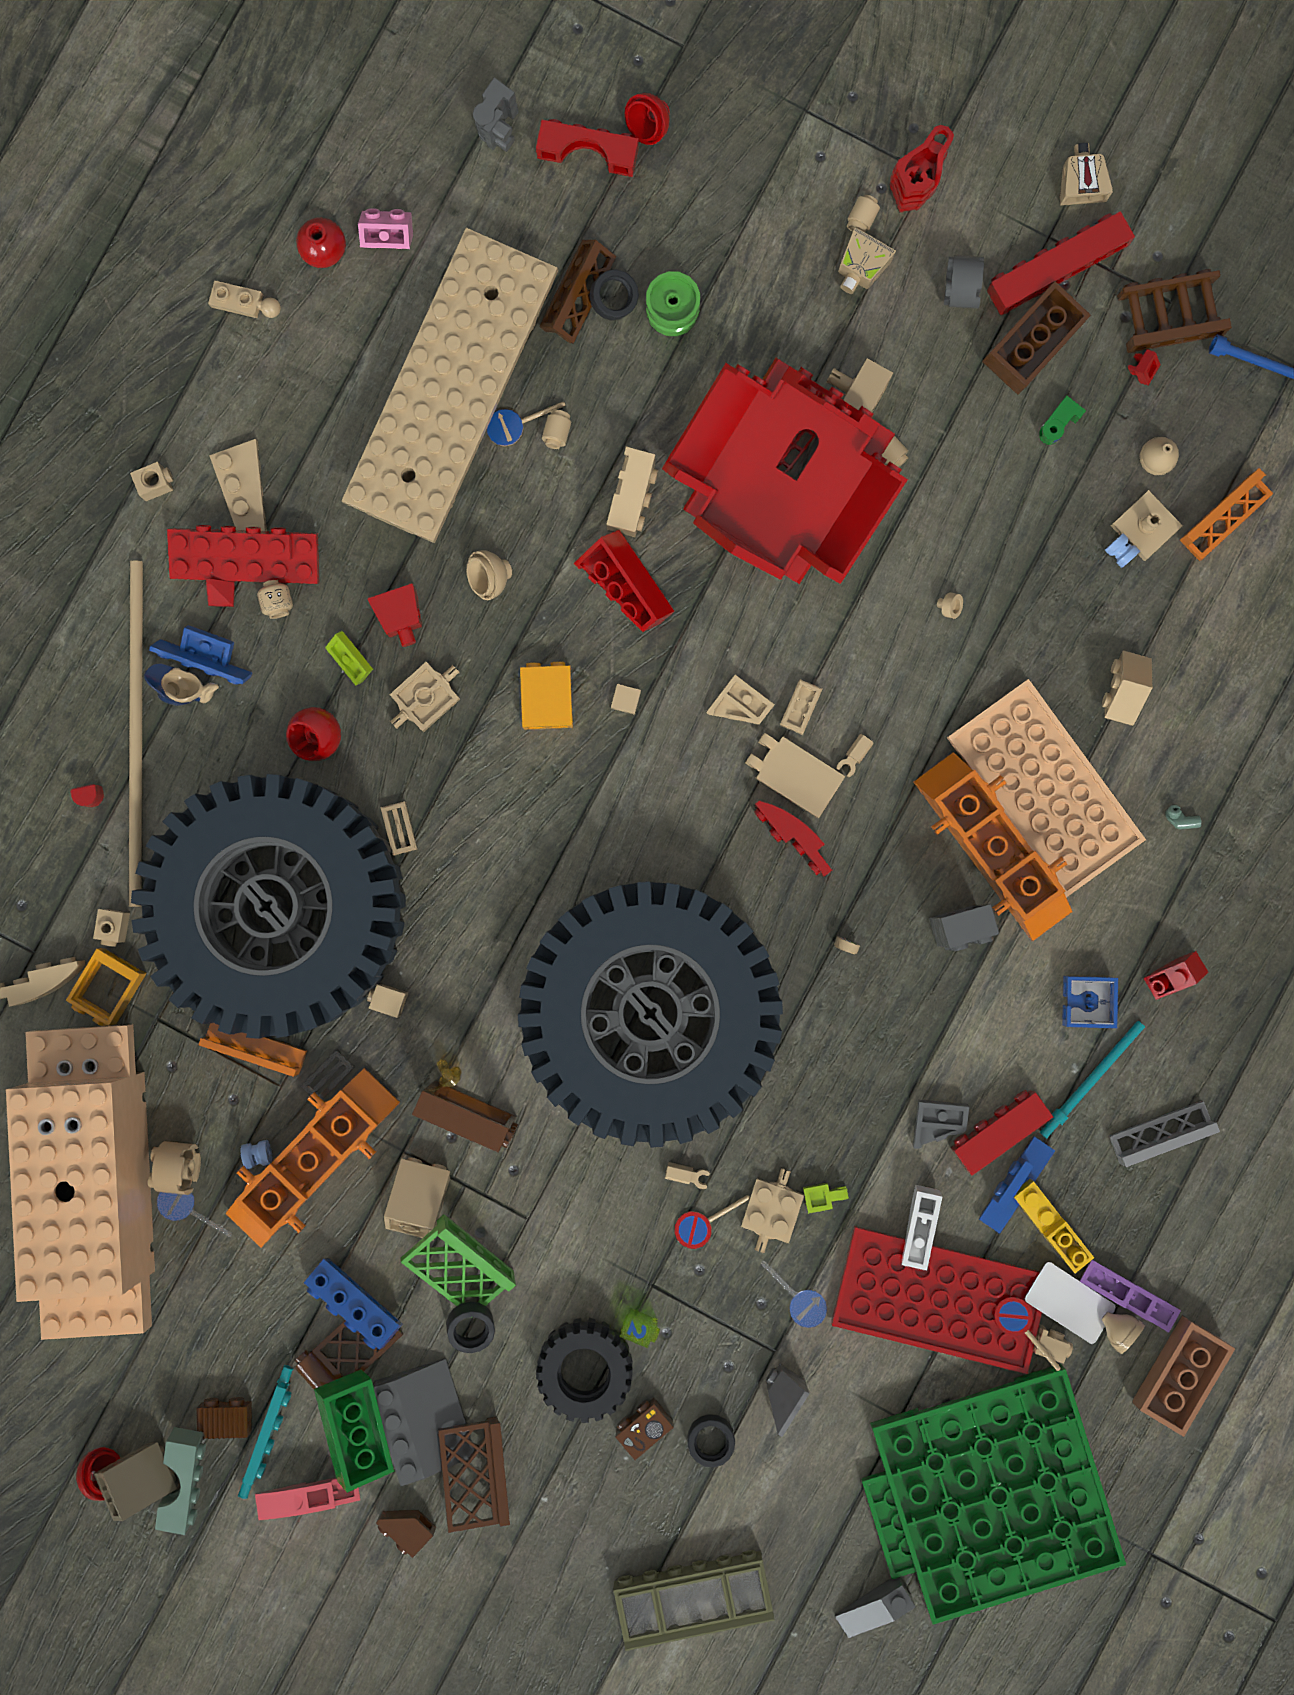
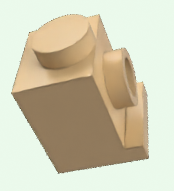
M1039 1324L1036 1339L1055 1361L1064 1364L1066 1357L1069 1358L1072 1353L1073 1344L1064 1338V1334L1052 1329L1048 1333V1330ZM1034 1345V1353L1044 1356L1040 1352V1350Z

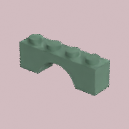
M174 1427L166 1440L163 1464L170 1467L177 1474L181 1488L163 1497L157 1509L155 1530L185 1535L189 1526L194 1525L197 1517V1510L194 1509V1504L197 1503L200 1495V1488L197 1487V1482L200 1481L203 1472L200 1459H203L206 1450V1444L203 1443L204 1432Z

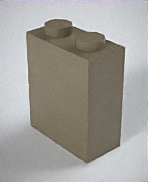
M158 1442L147 1443L94 1473L113 1521H124L177 1489L174 1483L176 1481L175 1474L172 1469L163 1464L165 1451L161 1445H158Z

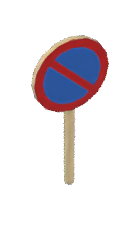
M744 1196L709 1218L695 1211L684 1213L675 1224L677 1240L681 1245L690 1249L703 1247L711 1237L712 1227L710 1222L748 1201L750 1196Z
M1016 1297L1002 1300L997 1305L994 1314L995 1322L999 1329L1011 1336L1025 1333L1051 1365L1059 1371L1061 1369L1060 1366L1028 1330L1033 1320L1032 1310L1024 1300Z

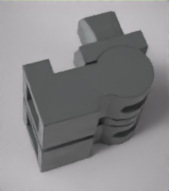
M494 78L482 94L483 103L478 104L474 108L473 117L479 138L486 142L487 146L492 150L499 146L507 152L514 143L515 138L511 135L512 127L505 120L507 117L513 120L519 111L515 92Z

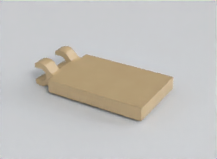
M764 733L758 743L769 749L766 757L761 761L751 754L745 764L759 772L756 777L758 781L811 815L819 818L845 776L785 737H782L777 742L771 736Z

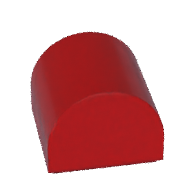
M96 784L70 790L73 801L80 806L96 807L104 798L102 786Z

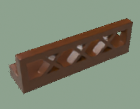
M582 240L539 327L545 332L556 333L568 343L574 344L592 307L590 290L586 288V278L592 274L595 281L601 274L611 269L616 256L597 240ZM599 252L606 257L605 263L601 268L597 267L596 261ZM582 296L583 307L581 311L576 312L575 301L577 297ZM571 318L573 327L568 334L562 327L566 319Z

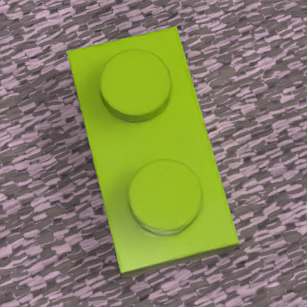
M343 631L335 634L325 647L355 686L362 683L373 670Z

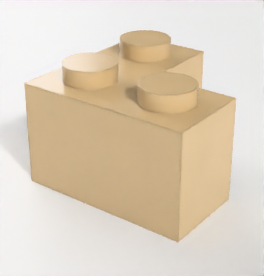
M1122 651L1120 658L1115 659L1112 664L1111 673L1114 674L1111 682L1112 689L1110 693H1105L1102 707H1105V718L1133 726L1153 688L1152 658Z

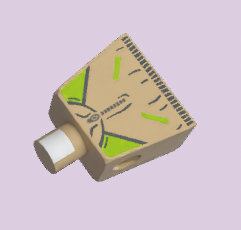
M855 227L838 271L841 275L845 276L840 286L841 289L849 294H853L858 285L869 289L892 262L896 250Z

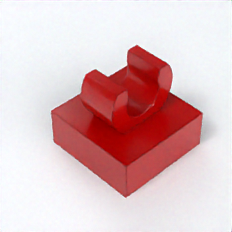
M1147 349L1144 355L1139 353L1134 355L1135 361L1139 362L1137 366L1128 365V370L1132 375H1137L1141 384L1149 386L1161 364L1156 352Z

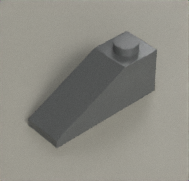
M890 1578L836 1613L835 1617L848 1638L893 1622L916 1606L901 1578Z

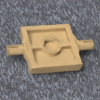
M425 662L389 694L398 704L401 711L390 722L398 729L408 719L425 732L460 700L449 684V681L459 671L452 665L441 675Z
M781 1168L777 1182L756 1179L741 1227L754 1231L759 1235L755 1250L759 1251L763 1242L760 1251L762 1253H765L769 1239H777L789 1243L804 1198V1194L793 1191L786 1185L791 1171L787 1170L783 1179L784 1168Z

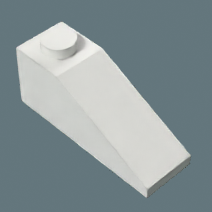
M915 1185L902 1258V1265L922 1270H927L942 1201L940 1190Z

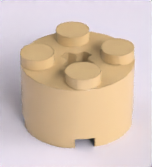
M164 1141L159 1147H154L151 1152L153 1166L148 1178V1186L154 1188L157 1192L182 1195L191 1194L194 1188H190L192 1181L197 1182L200 1173L201 1157L200 1153H195V1149L198 1146L196 1144Z

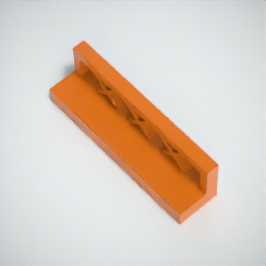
M1260 468L1251 473L1180 539L1199 561L1204 559L1273 495V492L1261 481L1266 474ZM1254 486L1264 495L1259 500H1249V490ZM1234 504H1243V515L1241 517H1231V507ZM1248 504H1252L1253 506L1248 509ZM1217 520L1225 521V532L1223 534L1213 533V524ZM1199 537H1208L1207 548L1201 552L1193 542Z
M210 1023L206 1037L200 1038L198 1044L199 1046L292 1077L300 1074L307 1053L305 1049L269 1037L256 1039L246 1038V1033L231 1035L218 1031L219 1025L215 1023Z

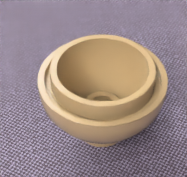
M486 550L473 552L469 557L466 572L472 590L484 600L498 597L504 590L507 579H510L512 576L510 563L505 559L501 560L496 554Z

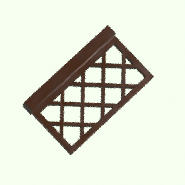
M491 1417L487 1418V1421L438 1429L448 1533L499 1524L500 1527L510 1525L501 1426L498 1418ZM484 1428V1438L478 1446L468 1439L474 1430ZM455 1433L462 1439L452 1450L445 1445L444 1435ZM465 1441L475 1448L467 1461L457 1454V1451ZM446 1450L450 1453L447 1458H446ZM479 1452L487 1459V1463L481 1471L470 1464ZM454 1456L464 1463L456 1475L447 1469L448 1463ZM467 1467L478 1474L469 1486L459 1479ZM487 1469H488V1477H487L486 1475H484V1473L487 1471ZM448 1476H450V1477L452 1478V1480H451L450 1483H449ZM481 1477L489 1483V1489L483 1497L473 1490ZM456 1482L466 1489L458 1501L450 1496V1489ZM470 1492L480 1499L472 1511L462 1505V1502ZM451 1502H453V1503L455 1504L452 1509H451ZM483 1503L491 1508V1518L481 1519L475 1515ZM458 1508L469 1514L463 1523L453 1524L452 1516Z

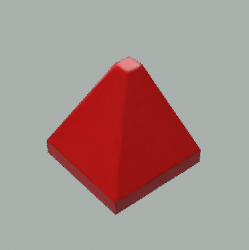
M206 579L208 606L234 607L235 582Z

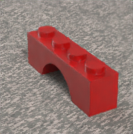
M556 119L541 120L536 145L537 159L562 163L565 157L575 150L591 149L605 159L609 173L633 177L639 149L638 138L628 133L620 135L610 133V131L602 128L597 130L588 129L581 124H562L561 121Z

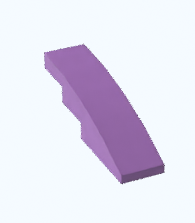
M1094 1260L1090 1261L1080 1279L1081 1283L1167 1332H1170L1181 1312L1180 1309Z

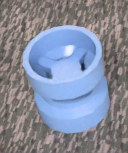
M1124 533L1105 549L1109 556H1115L1117 564L1121 568L1140 552L1135 545L1128 543V537Z
M259 1141L256 1145L251 1143L241 1145L243 1166L250 1169L258 1164L266 1166L272 1163V1150L269 1141Z

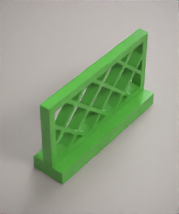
M444 1214L436 1220L437 1226L400 1258L402 1264L456 1306L465 1303V1297H479L478 1302L486 1306L504 1289L509 1292L516 1286L514 1270ZM438 1236L444 1241V1247H430V1242ZM448 1253H459L462 1255V1261L447 1262ZM429 1254H444V1262L429 1263ZM415 1255H426V1263H414L411 1259ZM477 1267L480 1270V1275L465 1276V1268ZM447 1268H462V1276L447 1277ZM429 1269H444V1277H432L429 1275ZM483 1281H494L498 1284L493 1289H483ZM465 1282H479V1290L465 1291ZM447 1283H462L461 1291L448 1290Z

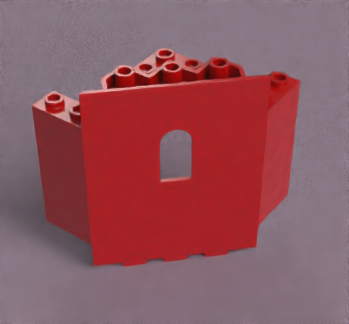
M775 358L763 379L756 375H753L751 379L748 377L750 371L737 364L734 368L725 363L662 467V470L674 479L694 489L683 510L695 517L694 525L734 556L780 580L785 575L800 584L812 565L823 575L841 584L908 480L900 474L901 468L890 461L885 465L887 459L882 457L895 433L873 420L872 416L874 413L861 406L858 410L841 398L844 394L832 386L827 390L811 380L813 374L802 367L797 371L778 358ZM810 429L817 434L819 445L796 481L776 467L799 431Z

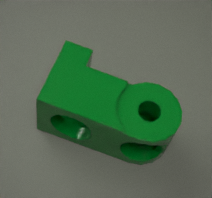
M1066 396L1039 431L1040 440L1046 445L1055 444L1063 436L1064 427L1071 420L1076 424L1086 410Z

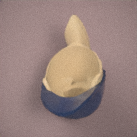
M154 664L144 673L145 681L157 691L159 699L171 705H185L192 701L206 703L211 700L214 691L219 688L217 684L212 682L203 686L196 675L165 664Z

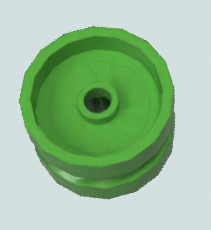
M669 271L658 275L650 283L646 292V315L650 325L657 332L666 336L682 335L695 326L700 309V292L697 284L690 276L681 272Z

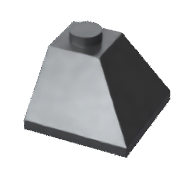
M779 1364L777 1369L773 1368L769 1372L766 1382L777 1433L783 1437L810 1393L803 1378Z

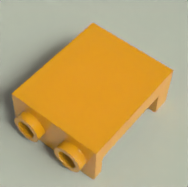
M551 662V666L541 667V663H526V667H520L523 729L573 728L571 667L566 666L565 662Z

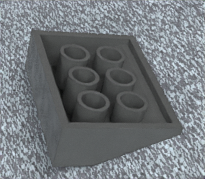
M446 1358L375 1380L373 1383L388 1448L400 1486L425 1479L442 1471L438 1429L467 1424ZM455 1433L444 1435L445 1445L452 1450L462 1439ZM465 1441L457 1451V1454L466 1460L475 1448ZM446 1450V1458H447L450 1453ZM454 1456L448 1463L447 1468L461 1461Z

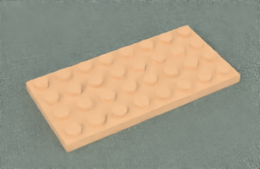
M1029 679L947 737L963 761L972 770L975 769L982 780L989 784L999 775L1004 778L1001 781L1005 780L1007 784L995 791L997 800L1005 809L1004 813L1031 849L1036 851L1041 859L1049 865L1060 856L1065 859L1064 861L1067 862V865L1056 872L1059 883L1066 891L1064 892L1066 898L1146 840Z

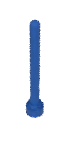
M1217 334L1211 342L1209 354L1217 357L1227 354L1294 379V368L1230 345L1231 342L1227 341V337Z

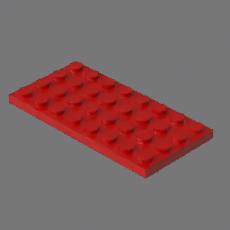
M854 1226L831 1321L832 1326L1028 1374L1034 1343L1025 1333L1017 1336L1005 1334L997 1326L994 1314L997 1305L1006 1298L1016 1297L1025 1301V1297L1040 1271L932 1245L927 1270L902 1265L906 1238ZM1027 1303L1033 1315L1032 1324L1028 1330L1036 1338L1042 1312Z

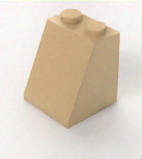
M416 1158L401 1159L384 1215L385 1228L420 1238L425 1237L437 1226L436 1220L441 1215L450 1180V1171L446 1170L447 1168L443 1165L432 1164V1166L422 1164V1161Z

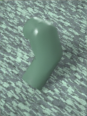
M1171 805L1166 810L1167 820L1176 829L1201 827L1200 816L1186 817L1178 805Z

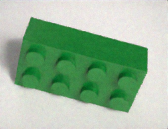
M358 1370L315 1388L314 1392L336 1479L342 1488L348 1493L394 1472L371 1378L364 1371Z

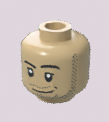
M278 580L265 582L263 584L264 587L257 593L262 613L268 615L270 619L289 615V610L293 607L289 587L285 584H279Z

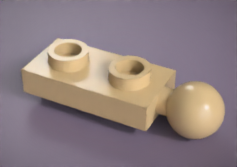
M214 281L208 302L212 308L258 318L259 310L268 318L278 316L281 310L280 303L275 298L269 297L263 300L264 295L261 291Z

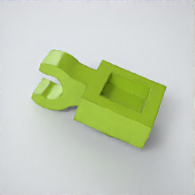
M828 1183L803 1187L808 1214L833 1209L832 1201L849 1199L846 1186L829 1190Z

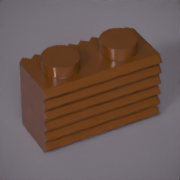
M243 1397L230 1398L229 1402H219V1398H207L196 1408L197 1431L204 1432L203 1439L247 1438L252 1432V1401H244Z

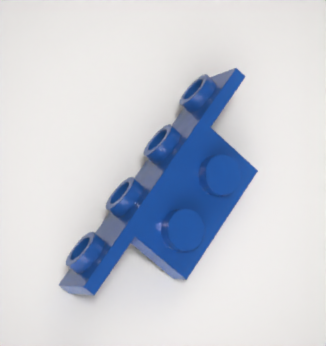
M189 625L184 628L180 646L160 639L152 644L149 651L157 653L161 658L174 659L181 662L183 666L199 668L208 675L221 676L233 684H244L252 676V672L230 665L234 646L233 641Z
M1033 1136L1018 1160H1015L1009 1167L1008 1175L1004 1181H1001L995 1188L994 1196L978 1219L1000 1234L1019 1206L1014 1196L1027 1180L1031 1178L1034 1182L1036 1181L1055 1150Z

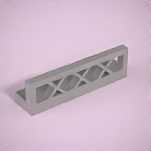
M1200 1101L1111 1134L1109 1137L1119 1164L1128 1167L1219 1133L1220 1130L1217 1122L1211 1121L1204 1101ZM1199 1109L1204 1121L1195 1125L1187 1122L1190 1113ZM1174 1118L1181 1122L1176 1132L1169 1133L1164 1131L1168 1120ZM1151 1127L1158 1130L1154 1140L1146 1142L1140 1139L1144 1129ZM1125 1136L1133 1138L1134 1142L1131 1148L1122 1152L1117 1139Z

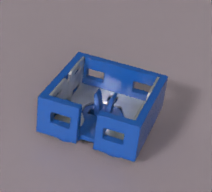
M1063 976V996L1067 997V1005H1063L1062 1026L1117 1028L1118 978Z

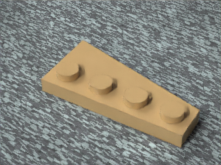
M256 439L209 455L236 530H246V527L255 526L261 527V531H267L262 497L263 487L261 486L260 477L261 467L258 457L259 447Z

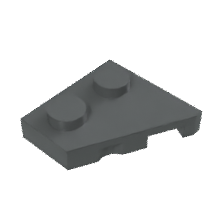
M918 1099L913 1148L919 1149L922 1147L921 1145L935 1140L938 1142L946 1139L949 1135L965 1132L967 1130L969 1105Z

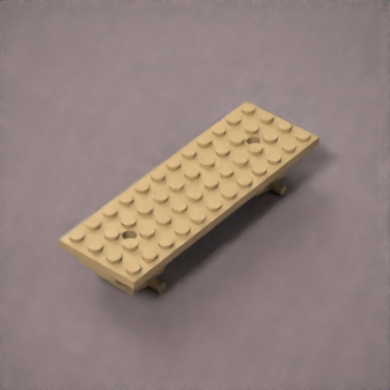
M465 229L343 496V503L408 533L415 534L433 543L436 542L530 332L534 329L533 326L536 324L539 312L558 273L557 267L473 230Z

